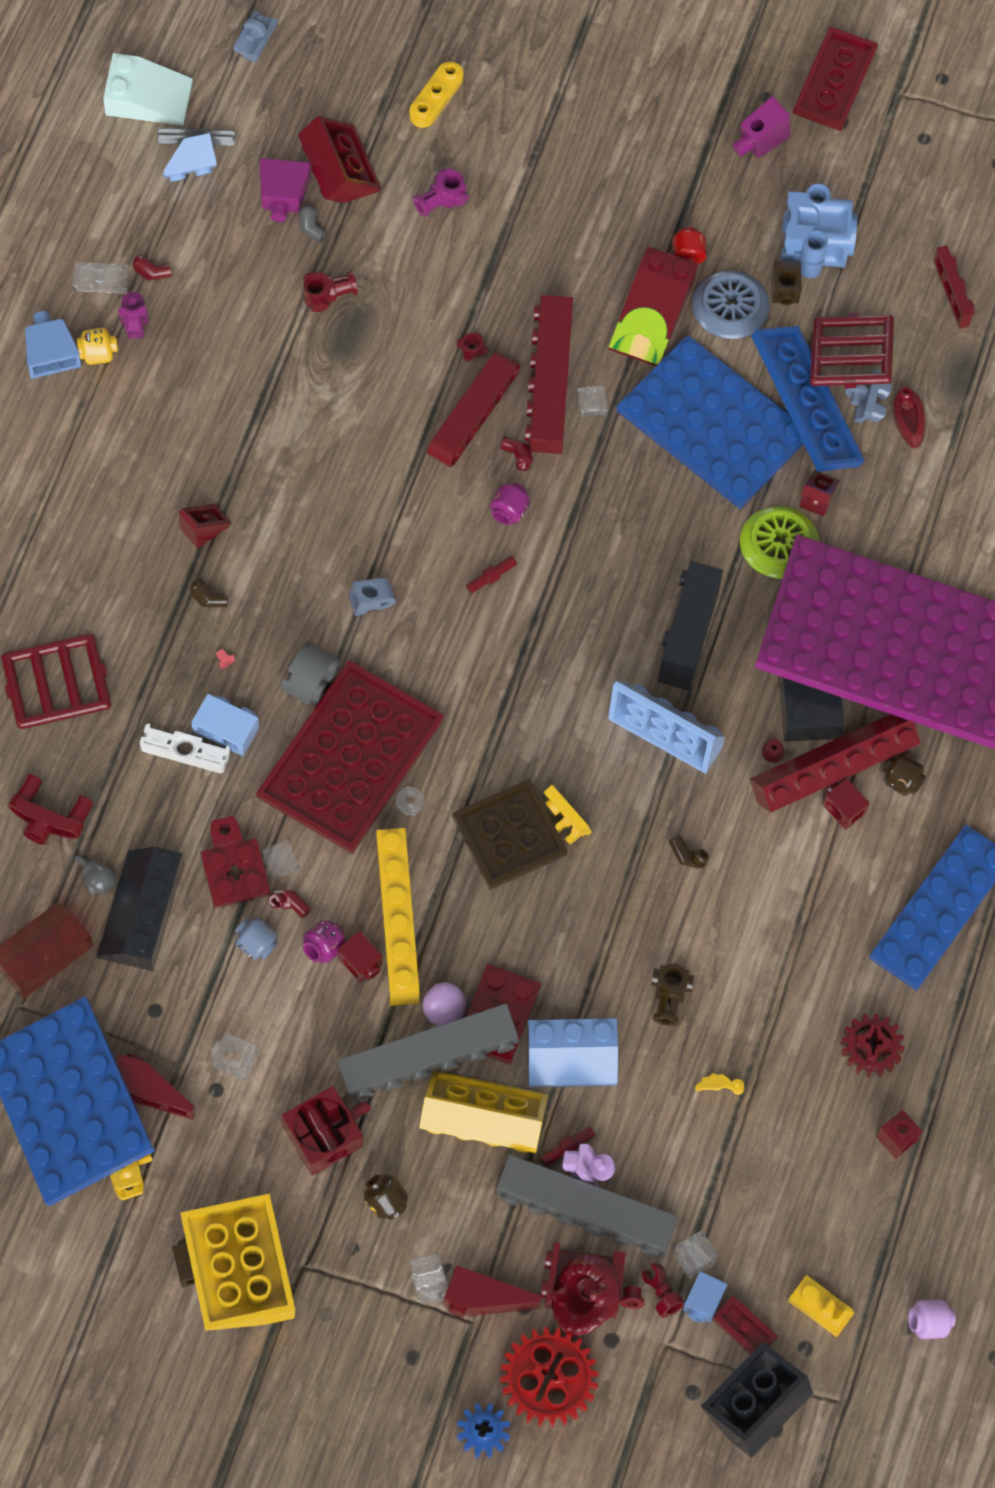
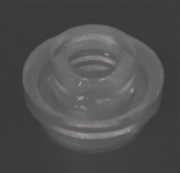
M403 788L396 796V806L405 815H415L424 806V796L417 788ZM407 797H413L415 799V802L409 804L405 801V799Z

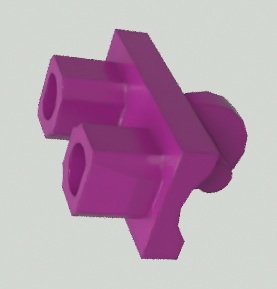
M129 292L123 296L121 300L122 308H119L121 325L126 326L128 339L144 338L143 324H149L145 301L141 294Z

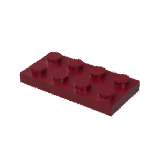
M830 26L795 103L792 114L842 132L876 54L878 43Z

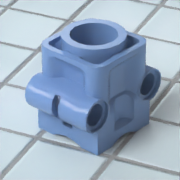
M823 184L811 185L807 193L788 191V209L784 212L782 232L785 236L784 248L781 251V261H801V275L806 278L819 276L823 266L845 268L847 256H853L857 213L852 212L853 200L830 198V190Z

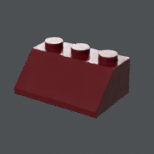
M317 116L298 134L302 150L309 160L311 171L315 175L320 186V192L326 200L346 203L377 193L382 189L353 124Z

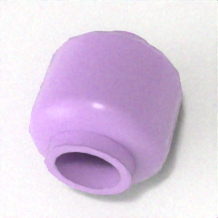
M943 1299L919 1300L908 1313L909 1328L920 1339L945 1338L950 1333L951 1328L954 1327L956 1321L954 1311L950 1309L948 1303Z

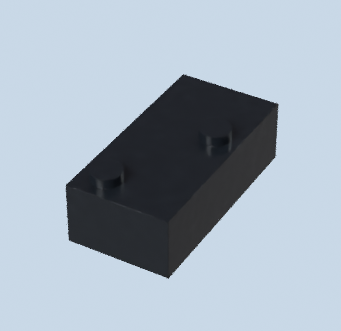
M694 561L690 562L688 571L683 569L679 581V586H682L683 589L670 631L666 630L662 643L665 649L661 659L658 676L659 683L690 691L719 594L723 569Z
M778 676L784 741L834 740L841 737L844 729L841 697Z

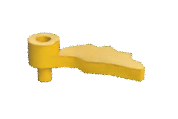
M715 1073L709 1077H703L702 1082L697 1083L695 1086L696 1091H719L722 1088H728L736 1095L742 1094L745 1089L741 1079H735L731 1082L725 1075H716Z

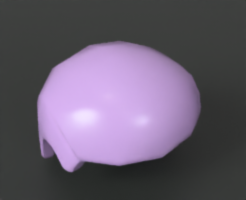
M447 982L435 984L424 995L422 1003L423 1013L430 1023L437 1026L462 1019L466 1011L467 1001L465 995L456 985Z

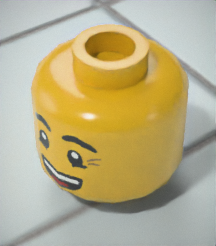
M107 328L84 330L81 338H77L80 359H84L89 365L109 363L113 359V352H118L116 335L111 336Z

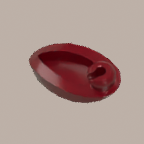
M905 386L899 390L894 400V421L906 443L912 448H918L923 442L926 431V413L919 396L910 387Z

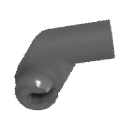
M312 205L304 206L299 212L300 229L317 242L322 243L327 236V232L316 225V214H318V211Z

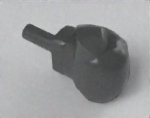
M80 854L75 857V860L84 867L82 871V876L85 877L84 887L89 894L93 896L97 894L104 895L114 887L117 876L111 869L96 860L89 863Z

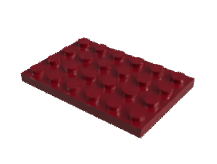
M348 660L256 792V797L349 853L354 854L443 723L444 715Z

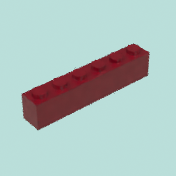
M541 295L540 305H535L534 321H539L538 329L533 328L532 345H537V353L531 352L530 369H535V377L529 376L528 393L534 394L533 401H527L526 417H532L531 425H526L525 441L530 442L529 449L531 452L562 454L573 297Z
M889 714L758 774L749 780L757 803L771 813L921 744L913 721Z

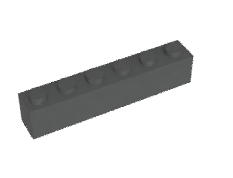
M506 1003L339 1059L338 1063L351 1099L357 1097V1100H364L374 1095L373 1091L385 1088L386 1091L394 1090L401 1087L403 1081L412 1078L413 1081L424 1080L431 1076L430 1072L439 1069L442 1072H447L457 1068L460 1062L469 1060L471 1063L485 1059L487 1053L496 1050L498 1053L510 1051L515 1048L514 1044L520 1042Z
M510 1154L496 1190V1195L500 1196V1200L507 1204L516 1206L519 1203L529 1207L528 1210L540 1216L549 1214L557 1217L556 1220L561 1224L582 1226L591 1235L601 1237L603 1234L612 1237L613 1241L618 1245L630 1247L631 1244L642 1248L641 1252L651 1257H658L659 1255L665 1257L679 1217Z

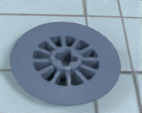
M719 271L707 276L698 284L692 297V310L698 323L709 333L726 339H738L753 334L763 326L770 309L769 298L764 287L752 276L739 271ZM731 284L737 285L735 290H732ZM733 299L736 300V304H733V303L730 304V305H727V304H726L727 300H728V301H732ZM727 315H730V316H731V320L725 319L726 316H727Z

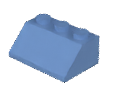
M617 1018L528 1020L529 1087L617 1086Z

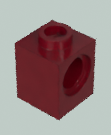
M848 779L844 780L841 784H838V782L832 784L825 791L826 796L823 807L845 830L868 811L870 802Z
M360 931L337 949L339 961L359 983H362L365 979L372 980L382 970L381 954Z
M902 1110L880 1128L876 1138L897 1159L919 1141L923 1131Z

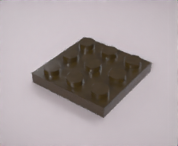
M530 779L452 813V818L489 890L567 856L568 851Z

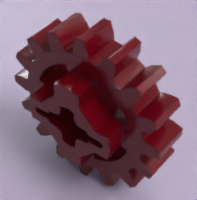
M875 1013L873 1019L870 1020L867 1014H863L861 1022L854 1018L851 1022L852 1028L846 1026L843 1033L847 1037H842L840 1045L846 1047L842 1049L841 1055L850 1057L846 1065L852 1066L855 1064L857 1066L856 1074H859L863 1069L866 1070L867 1078H870L873 1071H876L877 1075L882 1077L884 1069L891 1073L894 1070V1064L900 1063L902 1057L899 1054H903L905 1046L900 1045L904 1035H896L899 1026L896 1024L890 1027L888 1025L889 1017H886L882 1022L879 1020L878 1013ZM868 1029V1032H866L865 1034H858V1036H856V1034L860 1031ZM872 1036H873L874 1046L876 1047V1049L874 1050L873 1055H872L871 1045L869 1044V1042L871 1041ZM887 1055H889V1057L885 1060L877 1062V1059H879L881 1056L887 1057Z

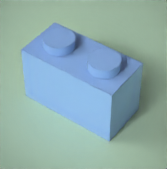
M207 694L192 720L193 733L224 748L228 745L231 751L244 756L259 730V720L250 709L244 707L239 709L231 705V702L222 696L214 697Z

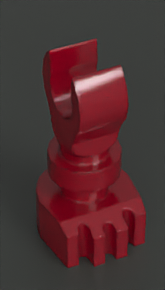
M652 1263L651 1266L655 1271V1277L653 1278L648 1270L642 1271V1278L645 1283L656 1290L657 1298L661 1299L655 1307L659 1316L667 1318L678 1312L685 1305V1302L679 1292H673L671 1284H667L664 1267L659 1263Z

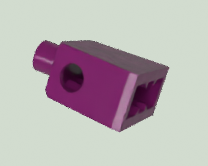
M773 96L740 124L741 138L731 145L734 152L739 157H742L751 151L757 158H760L791 137L790 114Z
M260 158L262 208L271 210L270 218L273 221L284 222L287 219V212L297 213L302 207L311 180L310 163Z

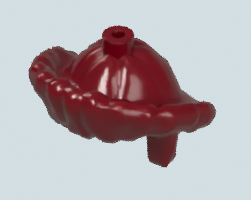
M581 1254L576 1259H571L568 1265L562 1268L560 1275L557 1276L554 1291L551 1292L552 1311L558 1326L565 1333L575 1336L592 1333L616 1312L621 1301V1286L614 1267L609 1264L607 1259L602 1258L598 1254Z

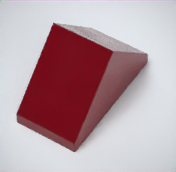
M215 504L181 508L179 511L180 529L197 549L231 525L228 518Z

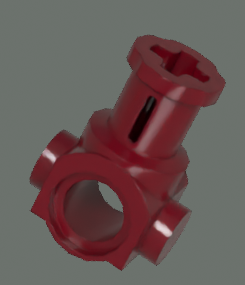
M348 271L347 275L331 278L330 275H325L322 272H309L303 276L304 302L311 308L312 312L325 311L331 302L336 301L337 296L349 293L353 295L358 294L356 279L352 271ZM317 290L320 293L314 294L311 291Z

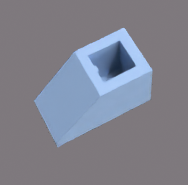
M210 133L183 139L162 173L163 179L170 178V181L174 182L186 179L185 174L196 172V176L212 173L211 168H215L217 163Z

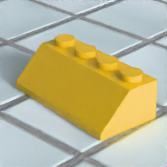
M433 1071L424 1099L419 1128L433 1134L444 1133L453 1135L461 1140L472 1139L485 1142L490 1146H505L514 1148L522 1153H536L549 1094L441 1071Z

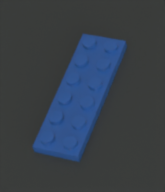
M799 326L756 330L751 337L817 472L860 467L865 460L829 387L812 386L810 384L811 351Z
M965 825L872 951L869 959L917 991L994 886L995 844L968 825Z

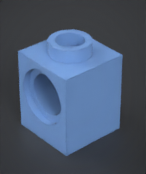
M700 1271L685 1302L683 1311L687 1312V1316L696 1322L703 1323L706 1321L711 1323L728 1284Z

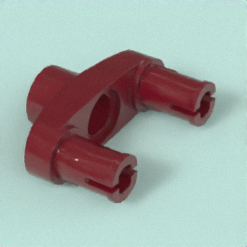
M27 774L19 791L11 797L7 805L17 817L27 823L23 830V835L40 845H45L51 834L69 839H78L85 826L83 824L94 805L89 798L79 795L69 815H59L32 803L42 785V780L35 775Z

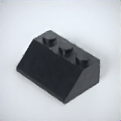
M762 1342L701 1405V1408L729 1441L752 1458L813 1394L808 1377Z

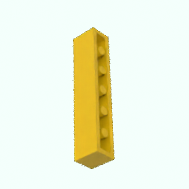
M405 828L376 830L390 1006L419 1004V981Z

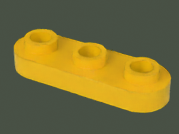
M445 62L441 64L417 96L409 111L410 121L413 125L420 128L431 126L463 82V69L458 63ZM439 90L440 93H434L433 91ZM425 109L426 112H420L419 110Z

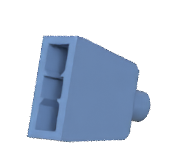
M47 311L35 313L33 315L35 325L25 328L30 378L33 379L81 367L79 351L62 319L51 321Z

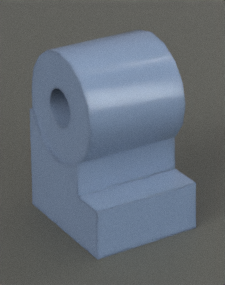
M386 578L355 581L348 594L355 616L366 615L367 611L374 609L382 610L389 608L396 602L390 580Z

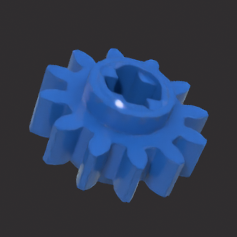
M476 1403L474 1414L465 1409L464 1417L467 1421L460 1420L457 1422V1427L465 1430L457 1435V1440H466L463 1451L468 1452L471 1448H474L476 1459L481 1455V1451H485L486 1456L491 1459L493 1448L502 1453L504 1447L500 1441L510 1440V1435L503 1432V1430L510 1427V1422H501L504 1411L499 1410L496 1414L492 1413L493 1405L491 1403L488 1404L486 1411H482L480 1404ZM482 1425L489 1426L488 1431L492 1433L488 1432L485 1434V1437L479 1436V1430L475 1429H481Z

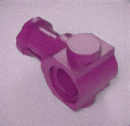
M451 167L449 169H442L436 174V182L430 185V190L420 196H413L412 200L415 208L422 217L429 216V212L438 206L453 208L455 206H462L467 202L469 195L466 193V185L461 173L453 170ZM449 186H454V187H456V188L450 189V188H448V187H449Z

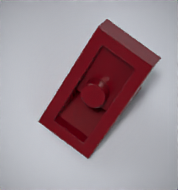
M814 471L804 485L801 493L803 497L800 502V508L824 516L840 480Z

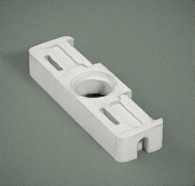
M151 724L145 726L144 737H141L140 748L143 752L217 773L225 771L230 757L228 745L226 749L203 743L200 737L178 731L171 734L153 729ZM181 743H190L193 746L192 752L187 755L180 754L177 751V747Z

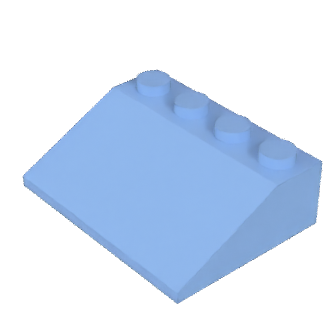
M616 681L614 683L608 716L609 720L706 774L723 748L725 736L722 735L719 729L700 723L689 712H681L675 709L666 699L650 695L641 685H632L627 681Z

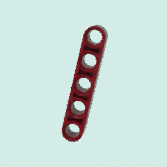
M498 351L494 352L432 439L427 449V455L450 468L453 467L513 383L521 365Z

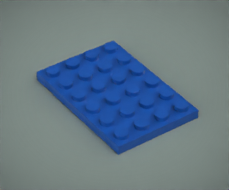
M688 335L616 408L618 413L740 510L804 445L788 413Z
M86 996L0 1040V1098L46 1205L51 1206L156 1151L92 1005Z

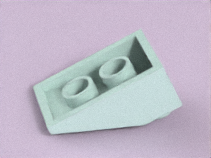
M113 53L103 97L105 114L184 126L193 78L138 56Z

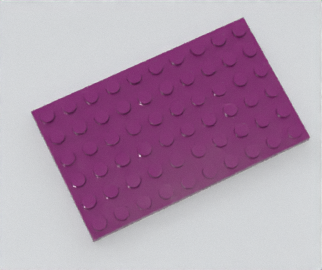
M797 534L754 668L995 749V601Z

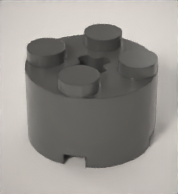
M307 640L287 670L290 676L287 680L283 678L280 689L309 706L312 704L316 707L324 695L323 691L327 685L325 682L331 683L338 671L337 667L340 664V660L337 659L336 655Z

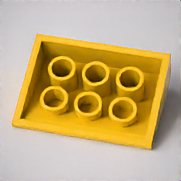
M270 1194L180 1213L205 1331L267 1325L295 1318L294 1301Z

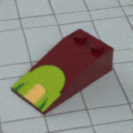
M648 246L637 270L608 350L656 367L664 357L693 288L698 263Z

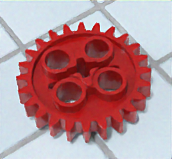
M545 1327L542 1336H539L537 1331L533 1329L532 1339L529 1340L522 1334L520 1337L521 1346L516 1343L511 1344L515 1354L505 1353L504 1359L510 1364L501 1365L500 1370L508 1375L500 1377V1383L508 1385L502 1390V1396H512L507 1403L508 1407L518 1405L516 1416L526 1412V1423H529L535 1417L538 1418V1427L542 1426L544 1420H548L550 1427L554 1428L556 1419H559L563 1426H565L568 1415L576 1421L578 1419L577 1409L583 1412L587 1411L588 1407L584 1400L589 1402L594 1400V1396L588 1390L593 1391L598 1388V1384L590 1380L597 1378L599 1372L590 1370V1368L596 1365L597 1361L596 1359L587 1360L591 1349H580L583 1341L581 1338L573 1343L571 1342L572 1334H567L563 1338L561 1337L560 1328H557L554 1335H550L548 1328ZM538 1351H545L549 1354L550 1360L546 1363H539L535 1360L534 1354ZM561 1353L563 1357L555 1369L554 1380H550L541 1401L538 1402L536 1401V1396L543 1386L544 1375L549 1374L557 1354ZM566 1364H571L577 1368L578 1373L573 1377H568L562 1373L561 1368ZM524 1378H532L536 1381L537 1387L528 1391L522 1388L520 1382ZM553 1391H558L563 1394L565 1400L560 1404H553L549 1401L548 1395Z

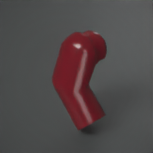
M138 255L133 260L134 270L148 281L172 277L169 264L155 266L144 255Z
M504 437L500 449L514 454L517 460L515 466L518 470L528 471L531 466L530 464L533 463V456L528 445Z
M293 890L274 891L268 897V904L272 908L293 909L301 919L305 918L312 910Z

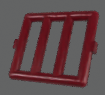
M859 312L848 313V316L816 317L813 321L810 384L812 386L845 385V389L856 388V385L890 383L892 380L894 317L892 315L859 316ZM883 326V334L823 336L824 328ZM882 345V354L822 355L823 347ZM881 365V373L821 375V366Z
M91 633L9 651L1 655L7 685L4 687L7 699L11 700L16 725L19 729L104 711L111 707V700L105 680L107 676L105 664L101 663L96 639ZM86 646L99 699L84 704L81 702L69 649ZM56 652L59 655L71 707L54 710L41 657ZM30 658L43 713L26 717L14 662Z

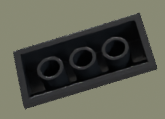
M158 847L128 850L98 950V959L154 971L184 868L182 853Z

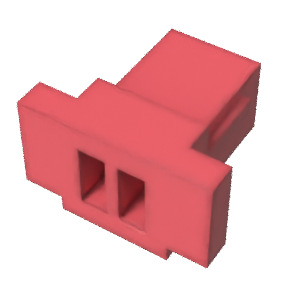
M223 649L216 652V657L220 661V669L226 668L235 661L234 655L229 656Z

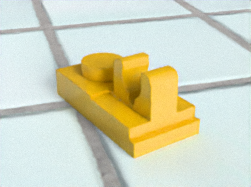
M553 785L544 791L548 799L545 805L555 816L560 813L564 817L555 826L558 833L565 828L573 827L571 834L565 838L568 844H572L581 836H589L592 833L586 822Z
M807 1275L788 1300L789 1303L836 1337H838L855 1313L852 1308Z

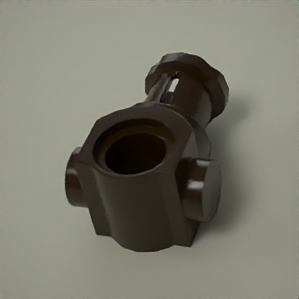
M676 963L666 966L661 965L660 969L654 968L651 985L657 986L655 996L659 999L657 1013H654L652 1018L654 1022L665 1026L678 1025L679 1018L677 1017L679 1003L684 1001L685 992H692L694 975H689L690 970H686ZM675 976L679 979L680 983L671 985L665 978ZM667 1004L670 1005L669 1011H666Z

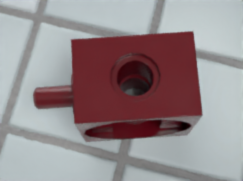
M332 1086L281 1115L282 1127L311 1176L363 1147V1135L355 1119L369 1112L371 1107L364 1100L349 1109L344 1105Z

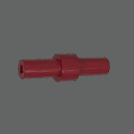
M510 556L496 566L491 565L482 571V575L465 585L466 589L470 594H473L488 583L492 585L501 579L500 576L517 565L516 560L513 556Z
M589 1126L572 1137L567 1136L560 1140L558 1146L540 1156L541 1162L547 1167L563 1157L565 1151H578L577 1147L580 1144H584L596 1136L594 1130Z

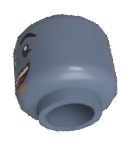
M260 917L254 918L251 922L246 918L235 930L238 934L235 941L236 946L253 960H257L260 957L265 960L279 943L276 941L278 935L276 930Z

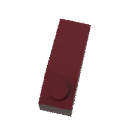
M118 1054L116 1062L134 1103L194 1120V1106L147 1062H144L142 1057L135 1054H127L126 1056Z
M456 1265L444 1297V1306L448 1307L450 1313L460 1317H464L465 1314L478 1316L539 1309L542 1296Z

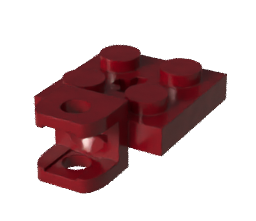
M233 816L213 820L210 825L213 849L201 851L200 855L214 909L269 896L271 893L257 838L242 841L238 822ZM222 830H228L229 834L223 835L220 832ZM233 866H237L238 869H242L244 872L240 874V879L234 881L233 876H227V872H230Z

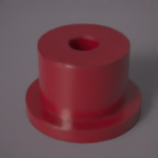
M776 739L765 743L762 748L763 758L770 763H777L782 760L784 756L782 743Z
M636 1286L625 1287L624 1297L620 1301L621 1306L628 1309L643 1307L645 1301L642 1299V1289Z

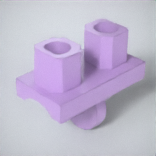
M580 1144L579 1151H565L563 1169L570 1171V1177L599 1187L597 1180L604 1181L611 1178L615 1172V1163L608 1155H597L589 1144Z

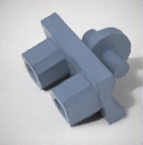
M253 11L250 18L246 20L244 29L233 46L234 51L240 53L242 58L256 62L278 25V20L265 17L259 12Z
M875 369L873 373H881V371ZM892 384L856 385V388L846 389L845 394L851 398V404L857 405L853 421L861 424L866 419L874 422L882 420L885 417L887 408L877 403L876 398L885 400L890 394Z

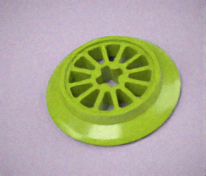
M772 506L761 509L748 518L741 530L740 548L745 560L753 569L765 576L782 579L789 559L787 552H791L796 535L798 534L819 542L820 539L816 527L803 513L785 506ZM777 521H783V526L781 528L779 527ZM787 522L793 524L790 528L785 529ZM776 536L780 539L785 538V544L781 542L775 543ZM763 547H768V548H767L766 550H764V551H762V549H761V548H763ZM774 551L775 556L770 557L768 554ZM781 553L784 559H778V554Z

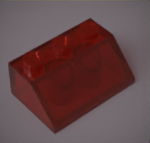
M57 902L0 945V972L22 999H25L93 947L91 935L70 911Z

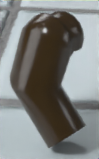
M196 579L192 582L190 592L200 606L227 607V593H212L207 587L206 582L202 579Z
M676 836L669 841V845L681 865L699 869L704 867L709 860V855L704 849L688 850L682 836Z

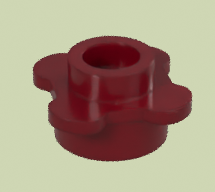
M468 333L463 338L457 340V347L462 350L465 361H472L474 357L479 355L485 356L488 353V347L483 345V339L479 333Z

